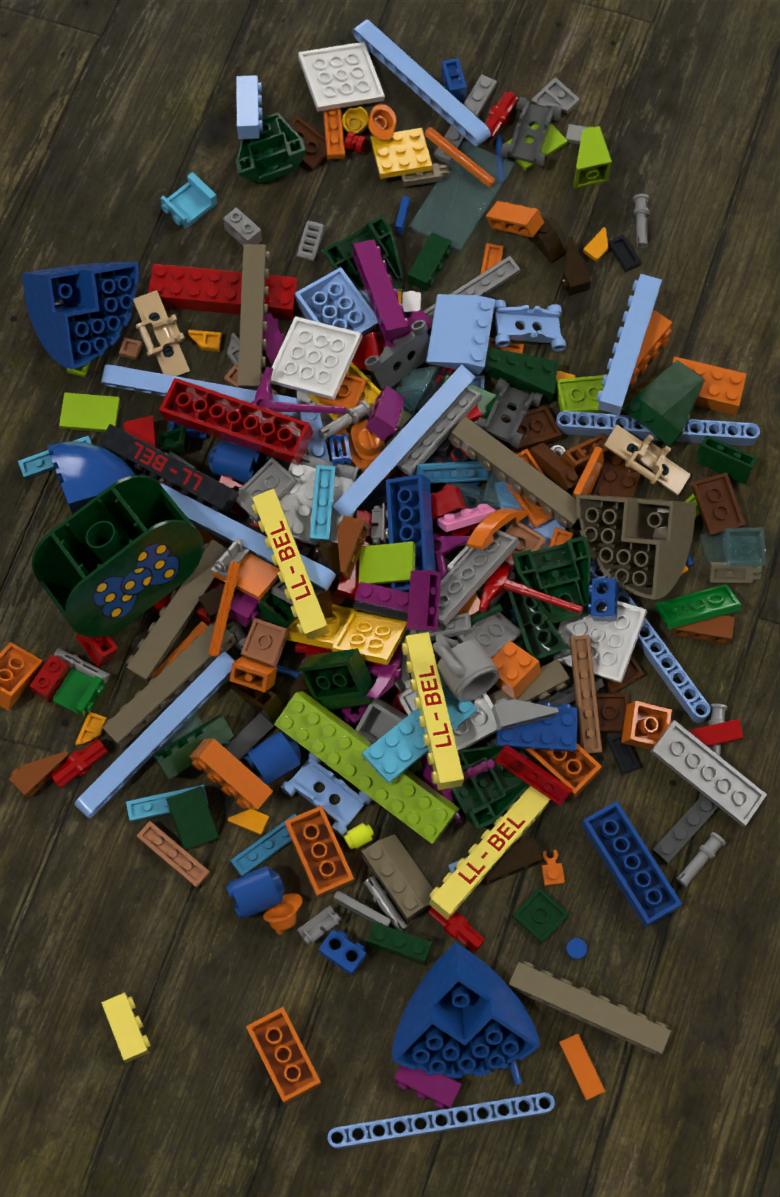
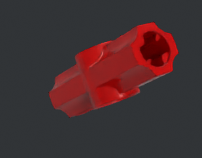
M510 91L505 92L498 104L491 108L488 119L484 123L491 132V136L486 140H493L500 128L507 124L510 113L518 103V98L514 93Z
M96 739L83 750L72 753L67 758L66 763L50 774L57 786L62 789L77 776L85 775L92 768V765L106 755L108 751L101 741Z
M433 907L428 911V914L443 926L448 935L455 940L458 939L472 953H475L485 942V939L470 926V923L461 914L454 912L447 920Z

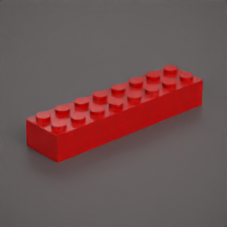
M153 264L148 293L157 290L164 308L241 315L242 272ZM269 275V280H266L269 294L268 297H265V303H268V313L271 312L273 318L294 320L295 293L298 291L297 277Z
M174 378L159 408L165 420L299 465L314 433L310 423Z

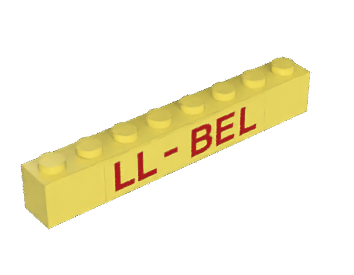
M271 489L252 497L255 503L252 504L254 513L261 518V521H258L262 532L266 531L267 538H264L268 549L272 548L274 552L271 558L274 565H279L280 571L277 572L281 583L285 582L287 586L284 592L288 600L292 599L294 605L291 606L294 617H298L300 620L297 626L301 635L305 634L307 639H311L329 632V627L275 490Z
M429 632L405 636V641L402 643L403 655H407L408 659L406 661L407 673H411L410 686L411 690L415 691L416 698H414L416 710L419 709L421 715L418 717L420 728H424L425 732L423 734L424 746H428L429 753H427L428 763L433 766L434 772L431 773L433 784H437L438 790L460 787L463 784L464 777Z
M532 786L527 788L519 796L520 798L517 802H513L507 809L508 812L504 816L501 815L493 823L495 825L491 831L487 829L481 836L482 841L478 845L475 843L468 851L470 855L466 859H460L455 866L457 868L453 874L449 872L442 881L444 884L440 888L436 887L429 895L431 897L429 905L448 920L545 810L551 799Z

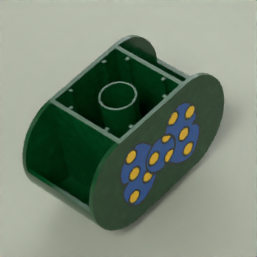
M133 475L113 483L46 534L34 550L32 570L36 579L76 633L86 637H103L125 628L185 582L197 568L203 554L204 544L199 531L158 481L144 475Z

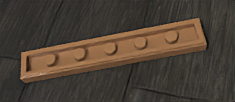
M590 635L570 636L580 745L587 753L602 752Z

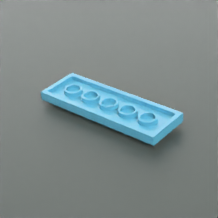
M445 685L442 689L452 731H454L473 716L478 709L470 701H459L449 687ZM419 709L414 710L362 753L363 758L388 785L429 752L428 746H424L423 742L424 728H420L418 717L421 716Z

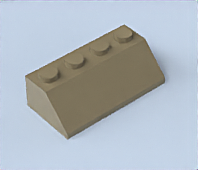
M395 834L378 840L362 851V858L384 890L387 891L388 896L406 922H409L431 907L429 905L431 899L429 895L434 889Z

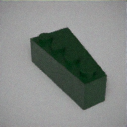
M488 347L485 367L481 373L498 381L500 377L506 379L512 387L523 389L529 392L530 395L532 392L543 394L542 398L544 401L550 403L555 392L559 361Z
M507 590L528 654L542 664L571 653L556 626L552 624L535 598Z
M219 714L157 751L152 756L163 775L169 780L187 767L192 766L193 760L189 756L204 739L214 738L222 746H225L231 742V738L234 735L223 716Z

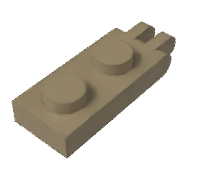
M435 163L432 164L431 171L401 175L403 187L442 181L443 178L449 177L450 173L447 165Z
M710 562L709 581L710 583H753L754 580L761 579L762 574L760 572H762V567L755 566V563Z

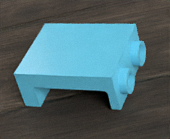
M193 172L187 176L188 182L168 198L165 196L161 197L162 210L166 214L169 213L175 223L182 225L185 229L217 205L216 194Z

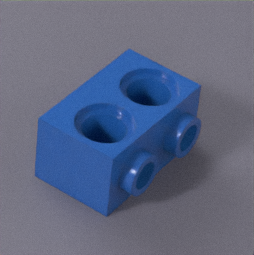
M459 58L442 61L441 75L445 89L458 101L466 99L467 86Z
M616 578L592 579V585H589V596L592 597L591 603L588 604V615H591L593 621H617L618 582ZM602 587L608 588L606 593L599 594V590ZM607 606L605 612H598L599 607Z
M332 930L318 949L319 953L353 976L366 958L365 948L357 942L353 944L347 940L349 937L342 931L336 932ZM338 941L341 943V947L338 950H333L330 948L331 942ZM349 953H355L358 958L356 961L350 962L346 959V956Z

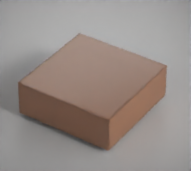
M124 337L119 356L137 360L142 342Z

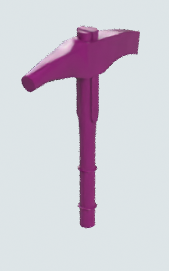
M266 367L257 389L255 400L251 403L272 411L346 413V407L274 402L271 389L273 368Z
M433 534L434 557L437 572H441V580L448 574L444 555L455 548L467 545L470 536L440 537V534Z
M398 645L388 665H366L370 675L377 677L376 683L367 694V697L379 698L394 685L397 679L402 678V645Z
M426 753L419 759L426 784L456 805L451 788L438 790L437 784H433L431 774L434 772L433 766L429 765ZM494 761L482 762L462 772L464 780L493 768L495 765ZM459 811L453 817L457 824L464 820Z

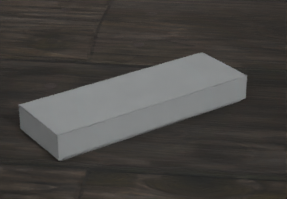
M340 891L336 892L334 902L371 922L387 927L390 926L391 920Z

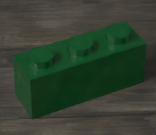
M433 232L430 234L408 273V284L426 292L430 286H434L437 273H441L445 265V259L451 256L453 250L451 248V240Z
M706 435L700 444L694 462L708 467L719 474L727 472L728 477L746 484L758 458Z
M373 922L367 939V946L424 966L432 943Z

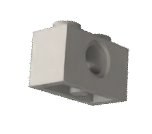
M237 207L223 218L225 230L242 246L243 244H259L262 241L261 229Z

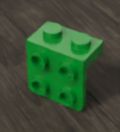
M74 668L70 669L53 696V701L86 718L88 713H91L98 697L105 690L104 681L96 675L93 679Z

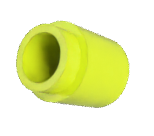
M361 823L347 831L343 838L350 850L354 848L358 849L372 841L371 836L374 833L369 824L365 826L364 823Z

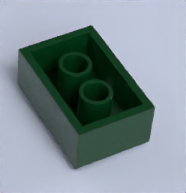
M358 648L309 655L299 668L313 699L316 701L364 695L373 682Z

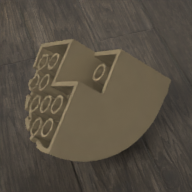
M576 494L577 518L580 520L582 529L580 533L581 536H586L591 558L595 559L601 567L600 570L608 578H616L619 587L625 588L635 595L654 600L667 595L681 576L688 558L693 537L696 503Z

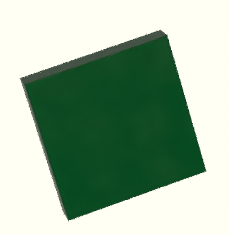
M541 887L512 915L541 945L569 916Z

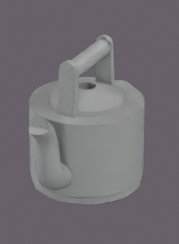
M441 634L436 636L437 642L433 644V649L441 656L437 664L438 673L459 701L466 702L476 699L497 682L500 675L498 668L477 640H468L459 644L457 640L449 639Z

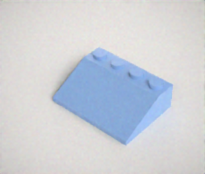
M341 267L295 293V303L308 320L359 332L363 337L379 325L375 313Z
M437 294L426 363L455 370L462 364L471 373L480 375L485 367L495 299L478 295Z

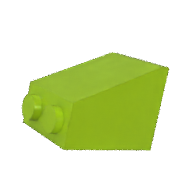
M600 126L588 127L582 130L573 184L574 189L606 182L609 179L612 161Z

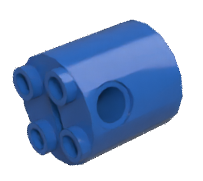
M221 440L220 443L211 449L208 462L212 475L221 477V475L229 476L235 482L246 484L255 475L257 466H261L263 456H260L258 451Z
M279 731L252 750L247 751L246 756L243 758L249 767H254L255 775L266 785H269L275 779L300 765L301 750L294 739Z
M267 866L229 881V885L226 886L230 898L236 899L237 903L234 904V908L238 918L243 917V919L281 904L284 894V886L279 874Z

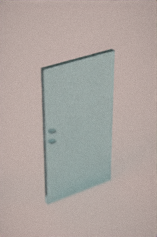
M465 141L459 150L495 178L494 184L491 187L486 186L457 161L452 159L448 165L450 176L436 183L409 225L410 229L429 237L433 232L451 240V247L458 251H461L515 166V163Z

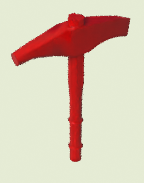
M512 555L507 557L485 581L486 584L479 605V611L486 612L491 601L506 589L578 614L583 612V607L573 602L571 603L510 581L509 576L515 568Z

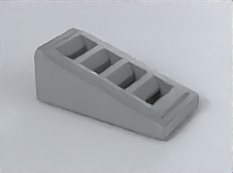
M307 221L297 253L298 258L310 261L315 260L324 234L323 224ZM304 249L310 250V251H312V253L305 252V251H303V250H304Z

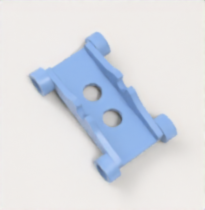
M495 300L493 313H495L497 336L495 337V343L497 347H507L510 345V340L551 343L552 350L555 352H560L567 348L566 341L560 332L559 317L562 315L560 305H550L547 307V310L539 306L529 309V305L506 307L504 300ZM516 322L522 323L523 326H524V329H523V330L517 329L516 326H515V323H516ZM532 324H538L541 330L535 331Z
M309 752L306 755L308 758L306 763L289 782L284 781L280 789L290 797L297 791L316 807L322 805L325 814L335 821L331 826L332 830L343 837L348 831L346 827L364 805H369L373 799L363 791H360L358 794L354 792L343 780H338L331 771L320 765L322 760ZM318 782L325 785V789L321 793H317L313 789L314 785ZM333 794L340 797V802L336 805L329 802V797Z

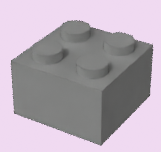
M377 698L369 704L355 730L374 744L405 719L407 715Z

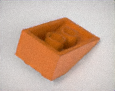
M11 642L0 653V707L7 711L20 698L43 663V660Z

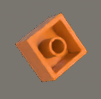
M510 640L491 659L500 674L494 685L513 699H517L541 674L539 661Z
M638 701L626 705L621 743L652 750L670 725L672 709Z

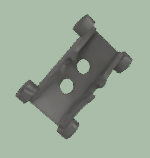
M520 97L517 111L522 113L519 116V122L516 124L511 144L503 143L500 157L520 159L535 163L536 166L543 168L547 154L541 153L552 120L560 121L563 108L556 106L549 109L530 104V101H527V98ZM536 123L539 125V128L534 130L529 125ZM531 137L534 139V142L529 144L524 139Z
M424 320L415 321L411 325L413 331L402 338L395 339L393 341L394 347L386 346L379 357L370 356L365 360L367 369L373 371L378 381L380 391L386 385L393 390L392 387L426 361L430 339L426 332L427 325ZM414 351L413 358L408 359V353ZM400 361V367L398 368L396 366L393 369L394 364Z
M500 377L495 388V392L499 393L498 398L487 420L480 417L476 425L491 436L509 442L511 446L519 448L523 434L518 433V430L530 406L539 407L543 394L532 392L530 395L510 387V383ZM513 405L517 410L511 411L507 406ZM507 417L511 422L505 423L501 418Z

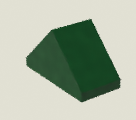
M182 426L160 434L158 449L164 453L171 451L177 455H186L189 440L187 428Z
M271 590L258 601L262 616L266 622L287 629L298 618L294 617L291 608L283 600L271 594Z

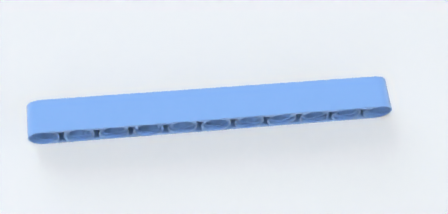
M366 19L352 30L354 37L359 42H365L367 50L474 146L477 147L491 136L489 128L369 20Z
M461 364L332 507L342 516L349 517L476 376Z
M105 365L101 384L109 387L166 396L174 378L248 403H252L255 400L257 392L255 390L114 365ZM272 394L274 402L300 404V400L297 398ZM275 411L295 419L297 418L298 412Z
M562 411L557 415L556 424L562 434L598 436L603 433L606 437H609L614 427L620 424L624 426L623 429L638 439H645L651 434L654 436L653 440H659L651 431L629 415ZM688 419L683 433L676 442L702 443L705 436L708 435L728 445L752 446L757 442L760 428L753 423ZM561 421H566L568 424L564 425ZM580 422H584V423H586L587 425H586V426H582V425H580L579 423H580ZM602 423L605 427H600L598 424ZM635 426H641L643 429H637ZM691 429L697 430L698 433H693ZM709 431H715L717 434H712ZM747 433H751L754 436H748Z
M160 483L193 525L232 544L233 540L241 539L243 541L242 546L249 549V553L275 566L271 558L274 552L272 548L268 549L264 539L267 538L266 536ZM301 555L312 586L327 592L336 574L321 564Z
M595 559L590 564V580L608 578L605 574L604 576H597L595 574L597 571L602 572ZM618 586V601L636 606L625 589ZM602 587L599 590L600 594L607 592L606 587ZM645 618L640 632H646L648 637H642L639 634L636 641L637 645L690 718L696 723L704 722L710 713L709 704ZM656 647L659 649V652H652L650 648ZM667 662L671 667L665 668L661 663ZM673 678H679L682 683H675ZM684 694H691L693 699H687ZM696 709H702L705 715L697 714Z
M226 652L220 654L76 800L74 805L88 818L93 817L152 755L230 678L232 663L235 660Z
M540 1093L336 1127L329 1131L328 1142L331 1147L342 1149L544 1115L553 1109L554 1099L548 1093ZM540 1099H547L550 1107L548 1109L541 1108L539 1106ZM526 1102L529 1105V1111L526 1113L521 1112L518 1104ZM505 1105L509 1110V1114L501 1116L497 1108ZM479 1109H485L488 1112L486 1119L478 1118L477 1111ZM459 1112H464L468 1120L460 1123L457 1121L456 1115ZM437 1116H444L447 1119V1124L445 1126H438L435 1122ZM423 1119L426 1122V1128L418 1130L414 1125L415 1121ZM401 1122L405 1125L406 1129L403 1133H396L394 1131L396 1123ZM376 1126H382L385 1129V1133L383 1136L377 1137L373 1134V1129ZM357 1129L364 1132V1137L361 1140H355L352 1137V1133ZM335 1133L343 1135V1141L339 1144H335L331 1140L332 1135Z

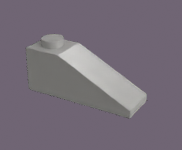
M504 698L496 701L492 712L498 731H503L556 717L558 708Z

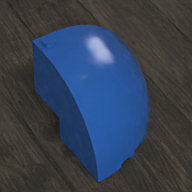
M138 262L92 263L21 273L26 305L35 332L49 355L65 368L75 369L90 363L97 356H102L104 351L118 340L120 332L124 326H127L132 315L130 312L134 303L133 299L137 298L135 297L136 285L138 286L139 283Z
M66 441L47 445L72 514L116 481L136 475L121 458L100 446L78 441Z
M455 942L433 965L411 997L396 1031L392 1048V1060L411 1070L416 1068L426 1071L427 1075L432 1076L434 1074H446L447 1078H462V1075L469 1074L482 1076L490 1074L491 1070L501 1067L505 1069L509 1067V1063L517 1059L521 1061L540 1046V1042L529 1014L510 987L487 964Z

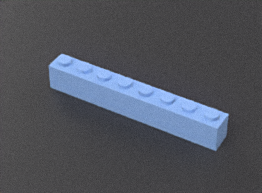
M640 274L639 280L634 281L632 291H635L634 296L630 295L627 306L630 308L629 311L624 312L622 322H625L624 327L619 328L617 337L620 338L619 343H614L612 353L615 355L613 359H609L607 365L609 374H604L601 384L604 386L603 391L599 390L596 401L599 402L598 409L617 415L621 413L660 290L661 279Z

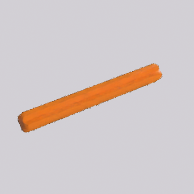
M432 127L425 131V136L486 186L491 187L494 184L495 178Z
M231 561L208 651L210 656H219L240 570V563Z

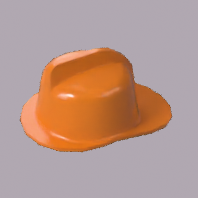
M376 105L370 113L368 121L369 130L380 140L391 139L396 125L395 113L387 105Z
M361 420L354 424L351 429V438L355 451L362 459L367 461L375 460L385 449L384 440L366 428L368 420Z
M296 893L283 895L282 903L269 908L263 915V919L269 922L277 934H282L286 929L295 925L296 912L303 902L302 897Z

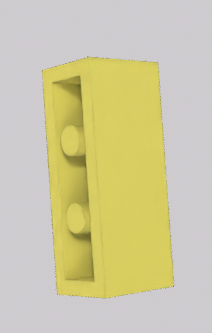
M125 993L101 1002L123 1060L128 1063L148 1054V1047L151 1045L147 1035L143 1036L140 1028L143 1027L139 1015L136 1017L132 1009L136 1007L132 997H127Z

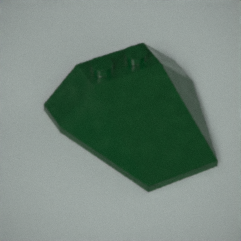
M278 112L260 118L263 131H259V138L241 139L236 166L240 177L264 183L295 172L306 154L303 139Z
M383 214L344 239L335 241L322 249L328 262L335 270L341 267L356 288H363L364 284L352 256L353 244L375 240L376 245L381 249L382 261L385 260L387 274H390L392 277V287L400 289L405 285L393 232Z
M677 360L630 392L625 397L621 412L632 417L651 431L657 439L671 448L684 431L705 379Z
M586 536L570 539L564 544L532 552L527 550L512 554L517 574L527 587L583 607L582 614H578L536 599L552 624L588 615L591 553Z
M494 745L457 750L462 772L482 762L494 761L503 747H496ZM513 748L526 757L522 748ZM495 761L493 768L464 780L460 787L451 788L463 816L477 831L494 823L530 786Z

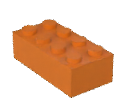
M655 310L652 312L629 384L631 387L637 382V376L647 370L650 360L654 361L656 359L659 349L661 347L664 348L670 340L668 337L672 333V321Z
M674 356L672 363L678 360L705 379L694 406L736 416L746 373Z
M214 738L204 739L189 756L193 760L192 765L200 771L203 769L207 773L206 777L215 784L218 782L222 786L221 790L228 796H234L237 799L236 803L243 809L258 810L273 792L271 788Z
M578 744L575 752L523 749L524 753L540 768L572 789L568 795L572 800L600 773L602 768Z
M322 805L285 821L287 832L317 899L354 883V877Z
M284 1007L246 1026L284 1105L321 1086L314 1067Z

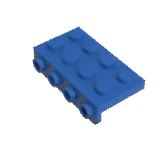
M541 703V705L558 708L556 717L503 731H498L497 728L496 747H504L507 744L511 748L575 752L577 748V708L569 704L552 706L551 703Z

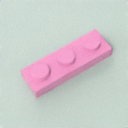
M480 504L472 509H463L461 512L445 514L444 517L437 518V526L446 532L479 523L496 510L488 504Z

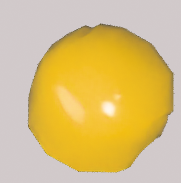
M360 106L358 108H349L342 118L343 128L347 132L361 134L368 126L369 116L367 111Z

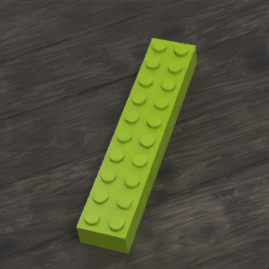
M303 690L294 694L274 723L275 726L431 844L438 840L460 809L408 769L388 785L362 756V753L373 743Z

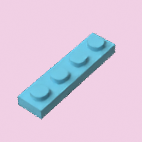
M89 436L75 440L92 444ZM48 450L18 461L25 480L55 469Z
M316 465L310 540L329 541L335 466Z
M200 785L208 805L205 786ZM199 786L126 801L129 821L135 822L171 814L170 810H168L169 807L166 799Z

